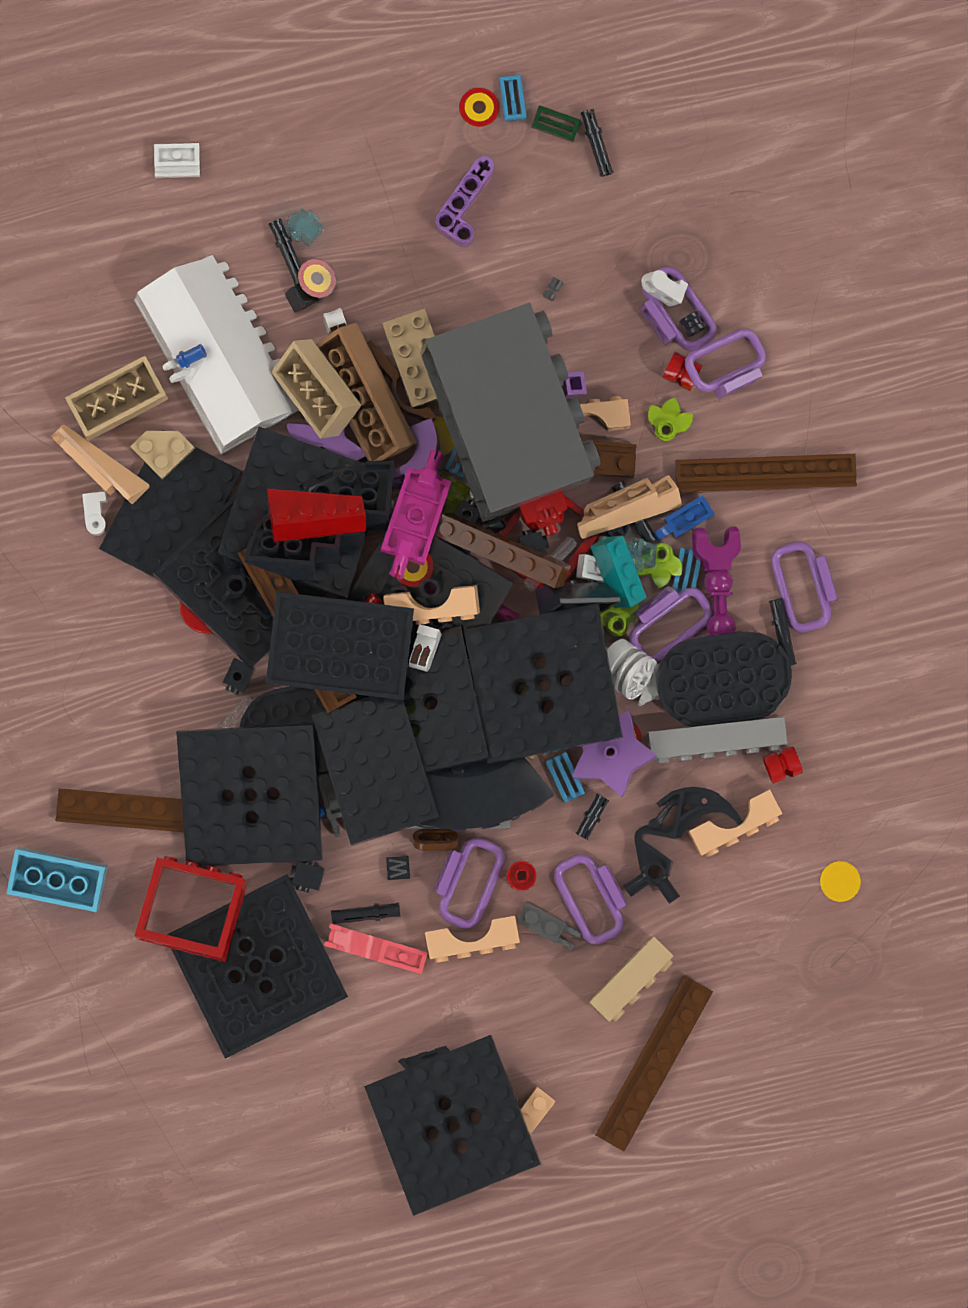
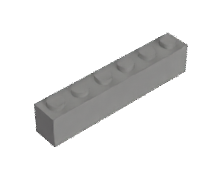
M784 717L647 733L649 749L657 756L654 759L656 764L669 763V758L676 757L679 758V761L692 760L694 755H701V759L714 758V753L721 752L724 753V756L737 755L739 750H746V754L759 753V748L767 747L769 751L782 750V746L787 745Z

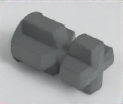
M552 277L548 285L550 290H545L543 297L554 301L556 297L554 292H559L564 283Z

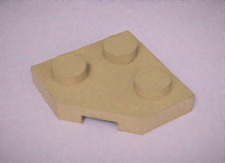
M146 431L130 446L162 480L195 449L179 431Z

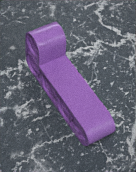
M487 156L479 157L474 162L436 216L435 227L437 231L460 247L471 245L474 238L473 228L462 218L494 174V163ZM485 165H487L488 171L484 170L479 178L478 175L480 173V166L484 167ZM473 182L477 185V188L474 191H469L465 188V185ZM456 200H461L464 203V207L456 209L452 206V203ZM443 218H448L452 223L448 227H443L439 222ZM460 231H467L470 237L462 240L458 237V233Z

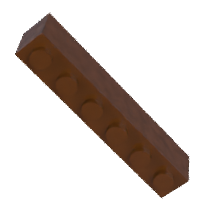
M453 513L441 514L434 536L553 588L564 585L571 565Z

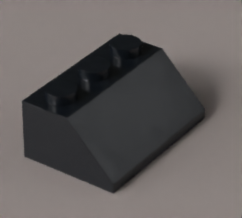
M570 580L564 582V585L558 588H553L543 583V586L536 590L539 615L595 603L599 604L600 613L602 614L621 602L620 597L606 583H597L596 580H588L583 583Z

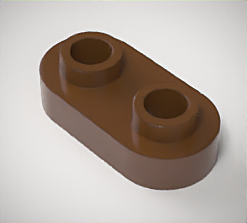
M420 829L413 834V846L421 851H450L458 846V833L451 829Z

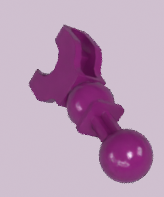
M736 526L726 529L721 547L713 546L709 542L707 531L704 528H695L692 532L693 555L704 565V573H708L704 583L709 592L706 596L707 598H713L714 615L707 624L709 635L736 631L734 619L727 614L726 597L733 595V592H730L733 579L728 571L732 569V560L741 550L740 532Z

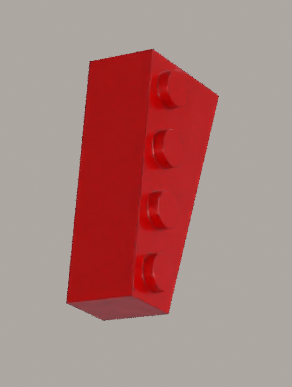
M267 489L268 510L274 542L365 531L366 514L362 496Z

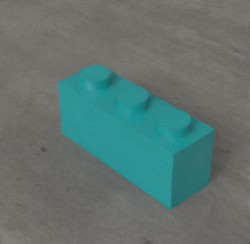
M623 536L606 537L590 546L604 583L620 597L621 602L613 606L614 608L632 607L647 598Z

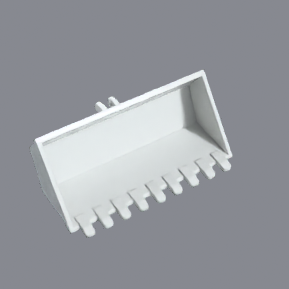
M211 255L199 261L174 267L138 291L137 298L134 301L168 360L162 366L164 371L170 369L174 371L169 380L171 383L180 381L218 451L223 455L253 438L259 426L268 429L296 413L299 409L271 373L280 359L272 361L269 353L273 352L275 347L271 342L263 344L259 337L266 334L262 326L256 328L252 326L250 321L257 318L253 310L247 312L243 310L241 305L248 301L244 294L235 296L232 289L238 286L237 280L235 278L226 280L223 273L229 270L228 264L226 262L217 264L215 258ZM198 344H202L207 356L190 364L188 368H181L176 359L179 352H185L198 346Z

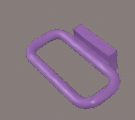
M665 266L658 269L665 272L666 275L672 276L675 281L683 280L688 284L676 268ZM689 284L685 295L695 310H699L700 317L708 327L707 333L694 342H689L684 338L659 300L643 289L644 296L648 301L642 305L640 311L665 346L675 339L683 349L693 351L706 345L715 337L717 332L715 321Z
M742 328L690 352L685 359V367L693 384L699 390L704 392L714 391L717 398L720 399L754 383L763 376L760 368L766 361V352L755 332ZM742 337L750 340L757 353L756 361L710 383L702 381L694 366V361L697 358Z
M801 541L777 548L772 554L771 566L780 597L783 598L786 618H789L790 622L788 623L790 627L797 632L803 633L826 626L832 615L829 603L838 601L826 557L816 558L813 548ZM799 550L806 554L823 613L820 619L804 624L799 623L796 619L780 565L781 556Z
M668 586L633 613L640 623L631 630L629 642L636 646L639 652L643 651L646 653L638 642L639 635L685 599L695 597L704 609V617L658 653L650 656L659 663L672 647L683 640L692 638L707 627L709 619L713 616V608L699 589L686 588L677 593Z
M476 837L468 840L460 853L454 850L449 851L433 890L434 893L442 895L439 911L445 921L464 929L474 928L479 924L504 866L505 855L500 846L486 839ZM478 846L493 852L496 855V862L473 917L470 920H464L452 915L448 911V905L472 848Z
M578 854L557 865L553 876L555 884L583 938L591 944L599 945L619 935L624 928V919L620 909L627 906L628 903L608 864L598 868L591 857ZM579 863H583L588 867L615 920V925L612 929L597 936L590 932L562 877L565 870Z

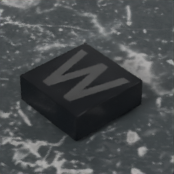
M409 856L386 857L388 880L410 879Z

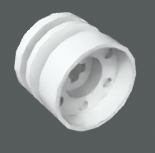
M620 639L607 649L613 684L617 692L622 693L627 699H634L645 691L651 683L656 672L657 662L643 651L639 652L637 647L627 640Z

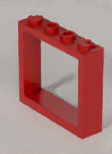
M564 496L567 508L583 519L584 509ZM518 510L515 511L511 519L506 517L504 520L506 527L502 529L501 535L507 537L521 517ZM601 533L587 537L568 562L571 567L565 582L578 567L579 555H586L591 549L590 546L596 542ZM509 569L534 588L539 589L543 586V583Z
M164 856V859L157 857L134 936L139 941L225 962L248 884L242 878L243 875L230 872L229 875L223 874L220 869L208 867L207 870L199 868V864L186 861V864L178 863V859L170 856ZM164 868L235 885L218 948L146 930Z

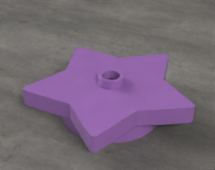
M287 424L291 438L319 448H325L328 451L356 461L366 457L360 447L345 437L344 430L339 436L320 439L311 425Z
M629 711L619 716L623 738L582 746L583 753L572 775L575 779L603 780L620 797H623L633 772L657 758L655 753L636 739ZM611 749H614V750H615L614 755H613V756H608L607 753H608Z

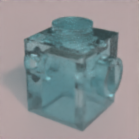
M302 208L299 212L295 211L289 217L288 230L290 232L288 234L295 241L299 242L301 240L309 247L323 231V225L318 222L319 218L311 210L306 212Z
M638 538L626 543L637 572H643V569L655 567L657 545Z

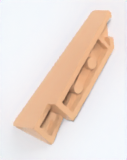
M61 425L51 435L110 496L118 490L133 504L149 488L148 483L66 425Z
M667 475L654 484H651L648 478L594 501L586 505L584 517L577 524L579 535L584 539L680 508L682 503L679 489L671 477Z

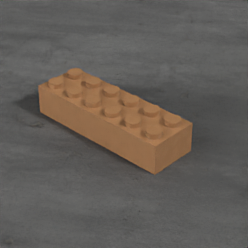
M354 323L340 327L316 344L362 405L349 421V424L367 460L391 461L415 445L417 442L358 324Z

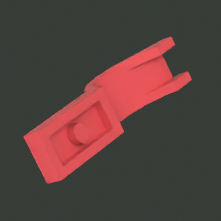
M329 924L331 932L328 942L324 941L323 946L422 974L428 952Z

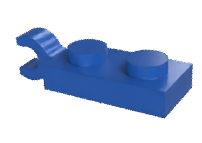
M702 495L664 518L667 525L655 531L654 534L658 541L671 533L677 538L715 514Z

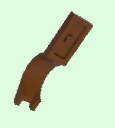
M369 340L367 344L379 368L392 382V394L400 410L406 415L424 421L432 419L434 422L436 415L429 407L414 409L405 405L399 399L396 391L400 380L399 372L373 342Z

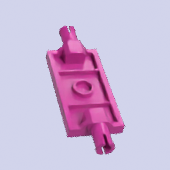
M430 450L426 466L421 470L408 467L380 550L395 556L389 574L395 577L396 571L399 569L398 579L404 578L408 561L424 566L451 481L443 479L439 475L438 470L444 454L438 452L437 458L434 459L436 450Z

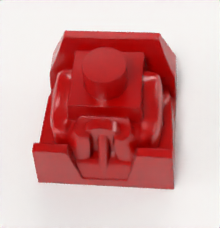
M559 491L519 506L518 512L523 523L529 529L535 528L536 532L543 529L547 537L559 532L556 524L563 522L564 511L568 508L563 491Z

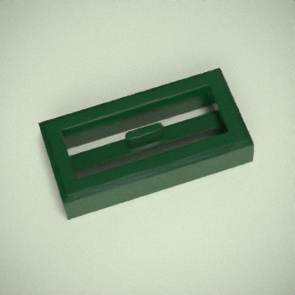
M539 105L531 128L574 142L581 120ZM544 113L575 125L571 127L540 115ZM538 121L571 132V135L539 124Z

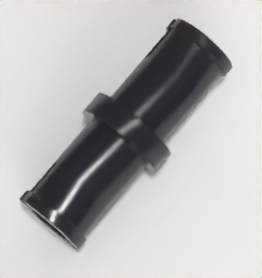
M596 794L588 812H584L583 815L585 817L575 834L588 840L596 823H600V816L610 800Z

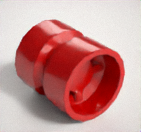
M674 352L662 378L671 383L677 381L680 387L691 391L694 384L685 367L686 357ZM694 361V366L699 374L703 365Z
M793 746L781 750L779 755L772 753L763 757V762L772 784L785 780L787 775L794 777L803 773L801 762Z
M518 861L510 866L506 878L511 888L516 891H525L534 885L537 874L532 864L527 861Z

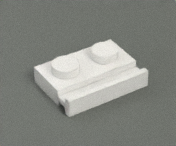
M199 143L154 144L155 178L200 177Z

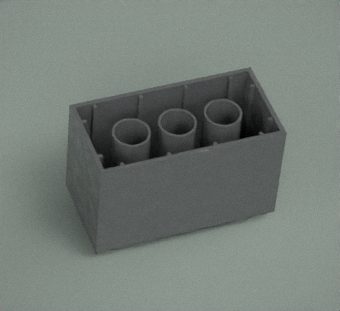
M531 303L428 338L420 352L482 522L516 511L523 504L556 492L563 491L565 493L582 487L594 476L593 471H595V467L601 465L593 441L582 442L578 433L579 424L585 422L578 399L575 396L566 399L562 390L563 381L569 379L564 360L560 353L550 356L546 346L548 343L547 338L553 336L548 317L544 310L534 313Z

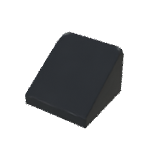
M300 284L291 287L285 293L295 313L319 301L317 297L307 294Z

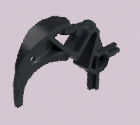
M701 787L677 789L661 798L656 803L659 808L669 801L670 804L663 808L656 818L651 819L649 825L640 827L635 833L634 841L641 874L624 885L627 893L632 897L650 884L651 887H658L669 904L679 898L680 895L668 879L671 874L673 861L646 843L644 836L653 835L677 840L683 836L696 819L712 812L727 814L739 826L743 823V820L732 805L720 796L719 793ZM704 798L707 799V803L705 804L702 803V799ZM685 805H689L688 810L684 809ZM673 806H678L675 823L670 827L664 828L661 822L670 813L669 811ZM653 866H659L661 869V875L658 878H652L649 874Z

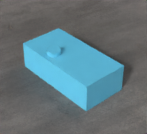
M18 847L14 852L6 894L97 912L100 909L108 865Z

